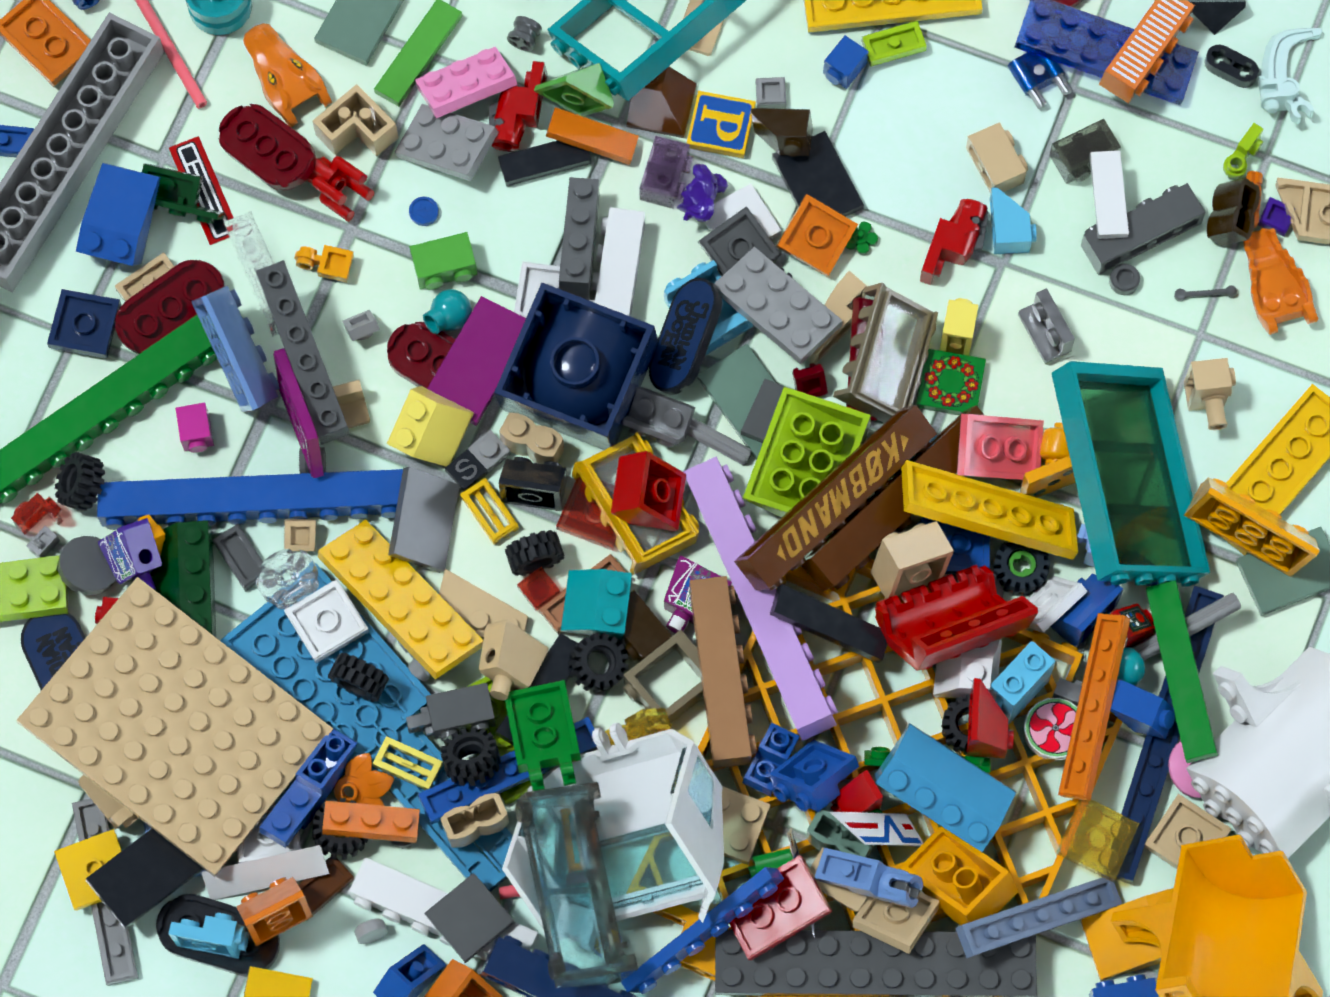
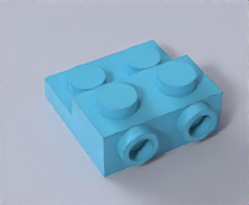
M215 913V917L206 915L203 928L199 927V922L188 919H181V923L171 922L169 936L177 947L239 959L240 951L246 950L249 940V932H245V926L239 925L237 921H234L233 916L224 913Z

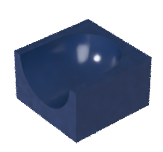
M541 282L494 392L501 410L525 415L534 423L550 427L557 432L603 450L617 444L624 425H622L623 418L629 415L636 390L642 385L659 345L655 326Z

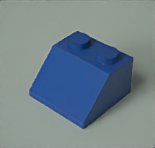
M1093 573L1086 580L1080 578L1077 581L1082 583L1088 592L1050 626L1063 639L1076 648L1094 631L1098 613L1110 614L1117 607L1123 592V588L1120 585H1112L1111 581H1098L1097 576Z

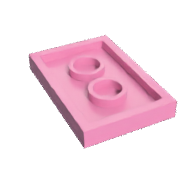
M496 47L482 50L474 56L455 61L447 67L428 72L424 76L415 79L419 92L436 118L518 85L514 73Z

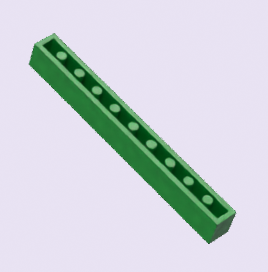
M198 315L1 448L0 504L12 501L24 487L35 485L43 478V474L52 468H59L61 464L64 465L65 458L70 457L71 453H75L78 450H86L93 444L94 439L103 433L108 434L114 431L120 421L128 416L133 417L142 411L144 405L152 399L162 398L171 386L177 382L182 383L188 380L194 371L202 365L206 366L214 362L217 357Z

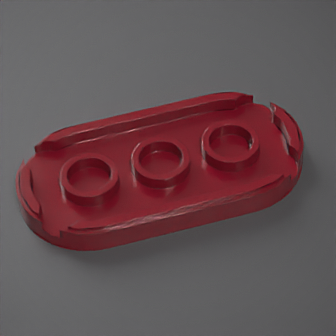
M249 104L250 106L246 107L241 105L235 107L224 116L218 130L220 132V146L231 158L269 187L276 190H290L300 186L310 177L316 164V155L313 147L306 138L266 108L258 104Z
M186 260L179 263L123 303L115 319V328L119 340L129 350L139 354L196 316L197 313L191 301L225 287L222 275L216 267L205 261Z
M424 322L404 324L398 327L388 340L387 353L389 364L400 377L417 387L423 386L428 388L456 339L443 331L438 334L432 333Z

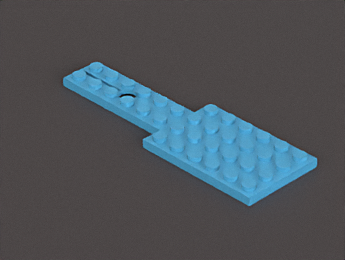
M316 563L220 640L333 729L357 742V747L351 759L363 753H370L373 763L387 736L442 761L441 752L423 732L409 734L406 717L419 714L421 712L420 708L427 706L426 696L431 694L360 613L359 615L368 627L369 632L320 662L315 663L284 613V610L332 582ZM340 653H347L350 656H356L360 660L363 659L366 663L376 666V669L382 670L388 676L389 680L377 702L367 701L362 697L359 698L355 694L347 692L346 689L340 688L328 678V674ZM391 747L387 750L430 771L433 766ZM383 758L382 760L420 779L427 780V777L388 759ZM372 764V770L384 772L380 769L373 767ZM444 765L439 770L432 787L451 779L448 778ZM344 769L342 775L340 776V778H341L343 775H345V769ZM393 776L394 782L389 791L404 808L420 809L419 826L465 879L474 873L491 892L508 878L503 872L502 867L513 835L506 827L491 835H480L474 843L467 846L452 848L441 821L431 825L422 807L418 794L425 790Z

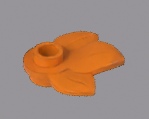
M363 753L347 763L345 776L335 784L334 795L338 802H340V798H346L345 802L348 803L353 800L358 804L385 806L380 797L389 791L394 782V777L381 771L372 770L371 754ZM345 787L353 788V797H348L345 794Z

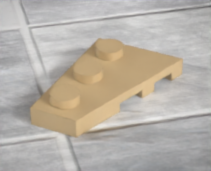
M445 569L439 595L483 640L487 624L503 620L510 621L526 632L528 616Z

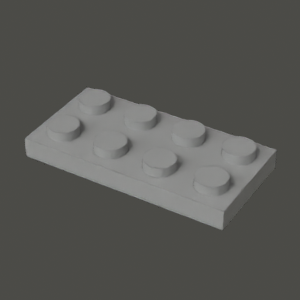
M755 247L714 283L719 288V295L722 296L723 300L800 365L842 327V320Z

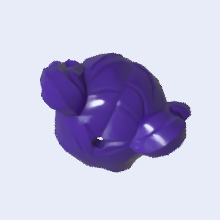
M696 164L692 169L695 178L686 186V190L681 193L683 202L677 206V209L685 212L683 219L686 221L694 218L697 221L705 222L710 220L714 213V200L717 193H724L729 185L726 178L721 174H713L705 164Z

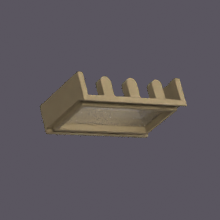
M878 283L865 287L863 292L875 298L873 305L862 308L858 315L859 319L867 322L865 332L853 336L850 345L857 348L859 353L857 360L847 362L842 370L844 374L851 377L849 387L835 391L833 397L886 423L901 408L913 406L916 391L921 384L920 376L922 369L928 359L930 341L936 331V320L939 312H933L886 287L884 283Z

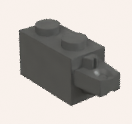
M487 683L427 695V706L420 708L421 713L406 717L409 734L425 731L426 736L434 735V739L441 738L442 741H445L447 738L453 740L451 734L455 732L458 735L462 734L461 729L466 728L467 732H471V727L477 728L479 733L481 729H485L488 732L490 727L496 726Z

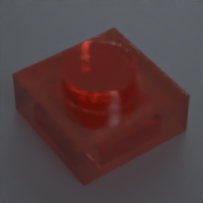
M542 567L517 584L518 590L535 611L560 593V589Z

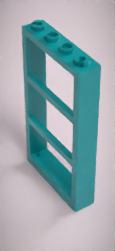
M582 0L547 30L552 39L550 44L558 55L562 56L564 54L577 69L600 63L606 79L605 83L609 87L611 94L614 96L619 94L629 101L747 0H705L670 31L626 0ZM612 6L659 38L656 43L621 72L574 39Z

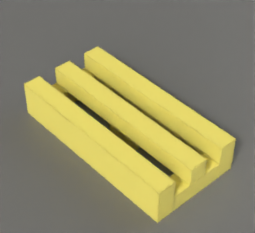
M386 736L372 764L377 769L424 790L432 788V784L443 766V761ZM391 747L429 764L433 768L430 771L387 750ZM383 758L388 759L427 777V780L420 779L382 760Z

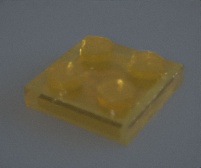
M1079 799L1056 854L1111 882L1115 881L1139 823L1092 799L1091 801Z

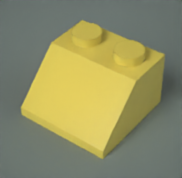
M423 386L410 389L386 444L411 457L447 467L457 453L474 412Z

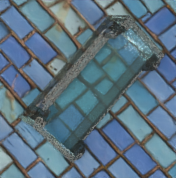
M598 782L525 792L515 805L516 818L518 822L522 823L550 958L548 961V973L550 978L554 979L556 988L619 983L638 970L635 954L626 955L624 953V950L628 948L627 941L621 942L599 841L595 820L600 817L599 811H594V800L601 798Z

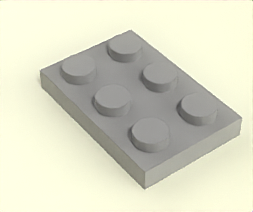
M421 104L396 148L395 154L400 159L472 181L498 131L495 126L454 113H448L436 118L428 105Z

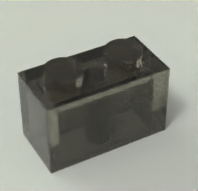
M1101 119L1052 143L1049 156L1065 183L1068 184L1073 181L1081 182L1091 175L1090 152L1121 151V146L1105 119Z

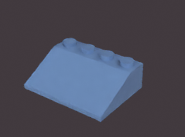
M227 285L191 301L241 411H253L278 397L276 390L280 389L279 384L272 372L267 373L263 364L267 361L262 347L260 345L255 346L251 338L254 330L247 317L242 318L238 307L242 306L235 289L230 291Z

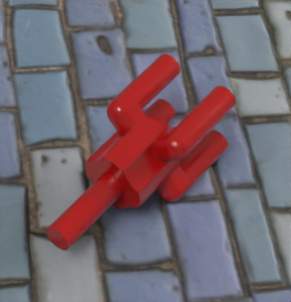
M340 156L334 157L332 162L325 157L316 158L314 170L307 179L314 188L321 192L320 202L346 221L352 220L355 213L344 205L347 200V196L342 193L345 186L367 201L371 200L375 194L371 188L364 184L367 180V175Z

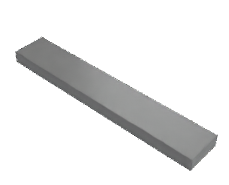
M91 799L72 803L79 842L110 830L107 818ZM103 902L91 905L106 985L109 986L138 979L129 927L124 929Z

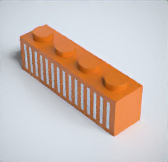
M1155 0L1105 70L1099 85L1128 104L1135 94L1140 97L1149 84L1146 78L1150 73L1155 76L1164 63V60L1161 59L1165 52L1169 55L1179 41L1176 38L1178 33L1181 31L1185 34L1192 24L1194 18L1190 15L1195 5L1187 0Z

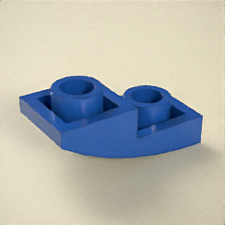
M771 723L742 783L771 797L773 784L769 774L791 757L800 736Z

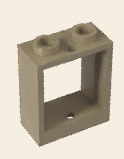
M682 630L623 675L625 684L623 690L633 702L638 699L645 708L642 712L652 725L658 723L662 729L704 697L701 681L663 711L637 680L674 650L680 654L701 679L697 647Z

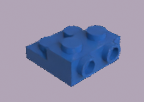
M813 739L769 774L773 784V793L781 802H786L788 799L795 802L802 811L812 809L819 812L840 795L837 784L856 770L859 764L856 756Z

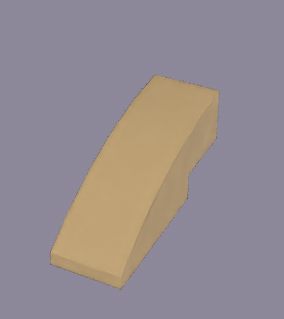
M850 271L839 281L825 303V306L842 320V327L810 356V363L816 364L851 329L853 299L866 297V294L863 292L867 285Z

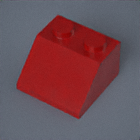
M649 451L619 456L611 514L631 525L677 531L679 529L686 473Z

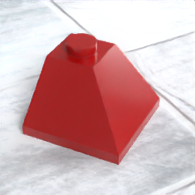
M974 678L969 698L967 756L1005 759L1007 749H1013L1014 730H1008V718L982 680Z

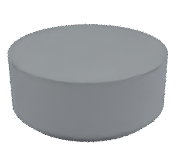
M377 918L361 923L356 927L354 933L359 944H368L383 938L388 933L384 920Z

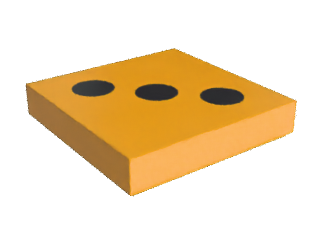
M1070 455L1026 472L1020 493L1038 498L1076 483Z

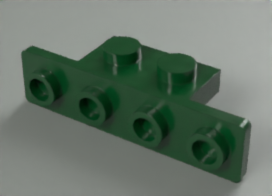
M148 163L143 164V173L161 177L154 210L161 206L169 208V214L186 217V213L197 215L196 220L214 224L215 220L224 219L225 212L197 206L203 180L202 176Z

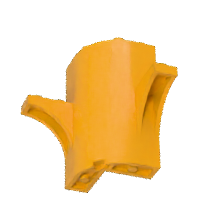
M1241 835L1181 845L1171 902L1112 913L1111 923L1124 943L1145 942L1161 948V962L1155 989L1159 997H1323L1321 986L1299 951L1307 891L1283 851L1252 855Z

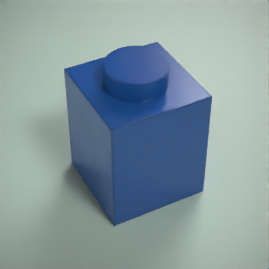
M844 35L824 60L823 74L832 84H840L847 89L866 66L869 51Z

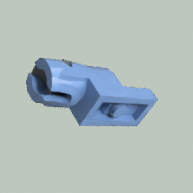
M828 848L823 850L814 877L820 882L848 888L853 893L910 908L917 905L919 892L923 888L922 878L918 875L888 867L879 860Z

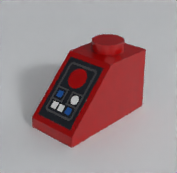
M1138 603L1110 613L1130 618L1124 647L1130 648L1149 638L1154 633L1155 627L1151 613L1147 609L1142 610Z

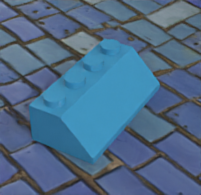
M909 723L875 773V783L981 852H983L999 829L1016 794V791L911 723Z

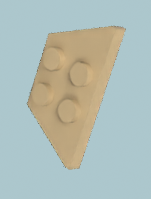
M1277 177L1275 187L1281 201L1285 204L1287 216L1291 217V226L1297 240L1330 245V184Z

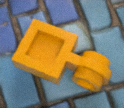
M324 245L321 256L317 255V250L302 246L299 251H296L294 259L296 260V266L299 268L312 270L314 265L318 264L317 275L319 277L347 283L354 251Z

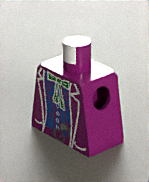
M681 555L677 561L664 598V609L672 613L666 627L675 634L680 630L684 632L689 622L694 624L689 592L690 580L722 577ZM727 579L728 586H732V582Z

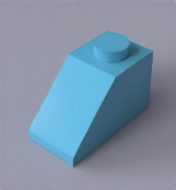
M991 188L989 202L994 254L1030 253L1031 244L1036 242L1037 239L1036 224H1030V214L999 188Z

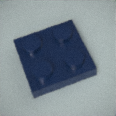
M61 289L47 342L48 347L107 359L115 331L116 315L121 307L120 299Z

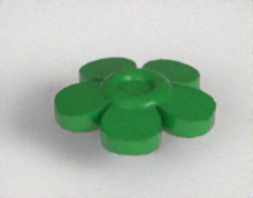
M865 221L861 222L859 230L856 227L846 248L852 250L857 246L856 250L859 254L868 253L869 245L873 246L878 241V235L870 232L871 224Z

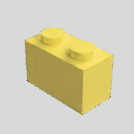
M963 298L948 300L940 351L969 356L978 304H973L972 301Z

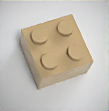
M937 521L929 524L921 523L909 531L900 534L894 532L882 539L871 574L885 599L894 595L900 598L902 592L923 584L929 588V582L944 577L954 550Z

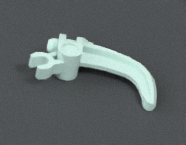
M1321 28L1284 30L1272 36L1266 45L1261 76H1259L1261 108L1265 109L1268 113L1273 114L1277 111L1288 110L1291 121L1296 125L1301 121V115L1297 111L1305 112L1308 118L1313 116V106L1308 101H1304L1298 94L1300 89L1298 82L1293 78H1287L1286 64L1289 50L1300 42L1319 39L1322 33Z

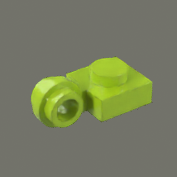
M1256 123L1252 124L1238 143L1235 152L1228 156L1223 163V171L1230 178H1240L1246 173L1247 157L1250 154L1255 156L1264 142L1260 139L1264 128ZM1231 165H1237L1239 168H1233Z

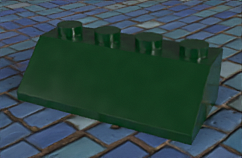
M208 520L175 523L163 529L165 540L160 555L162 566L152 572V579L156 587L155 591L216 637L213 531Z

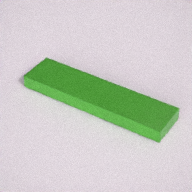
M436 0L377 83L374 93L400 107L416 84L415 79L421 77L462 18V11L442 0Z

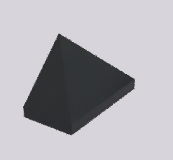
M1187 0L1195 5L1192 13L1214 35L1246 7L1245 0Z

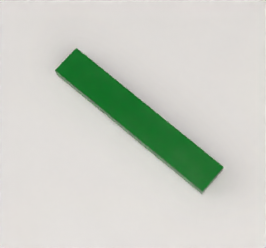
M1174 580L1147 587L1146 592L1185 760L1188 764L1216 757L1218 753L1178 584Z

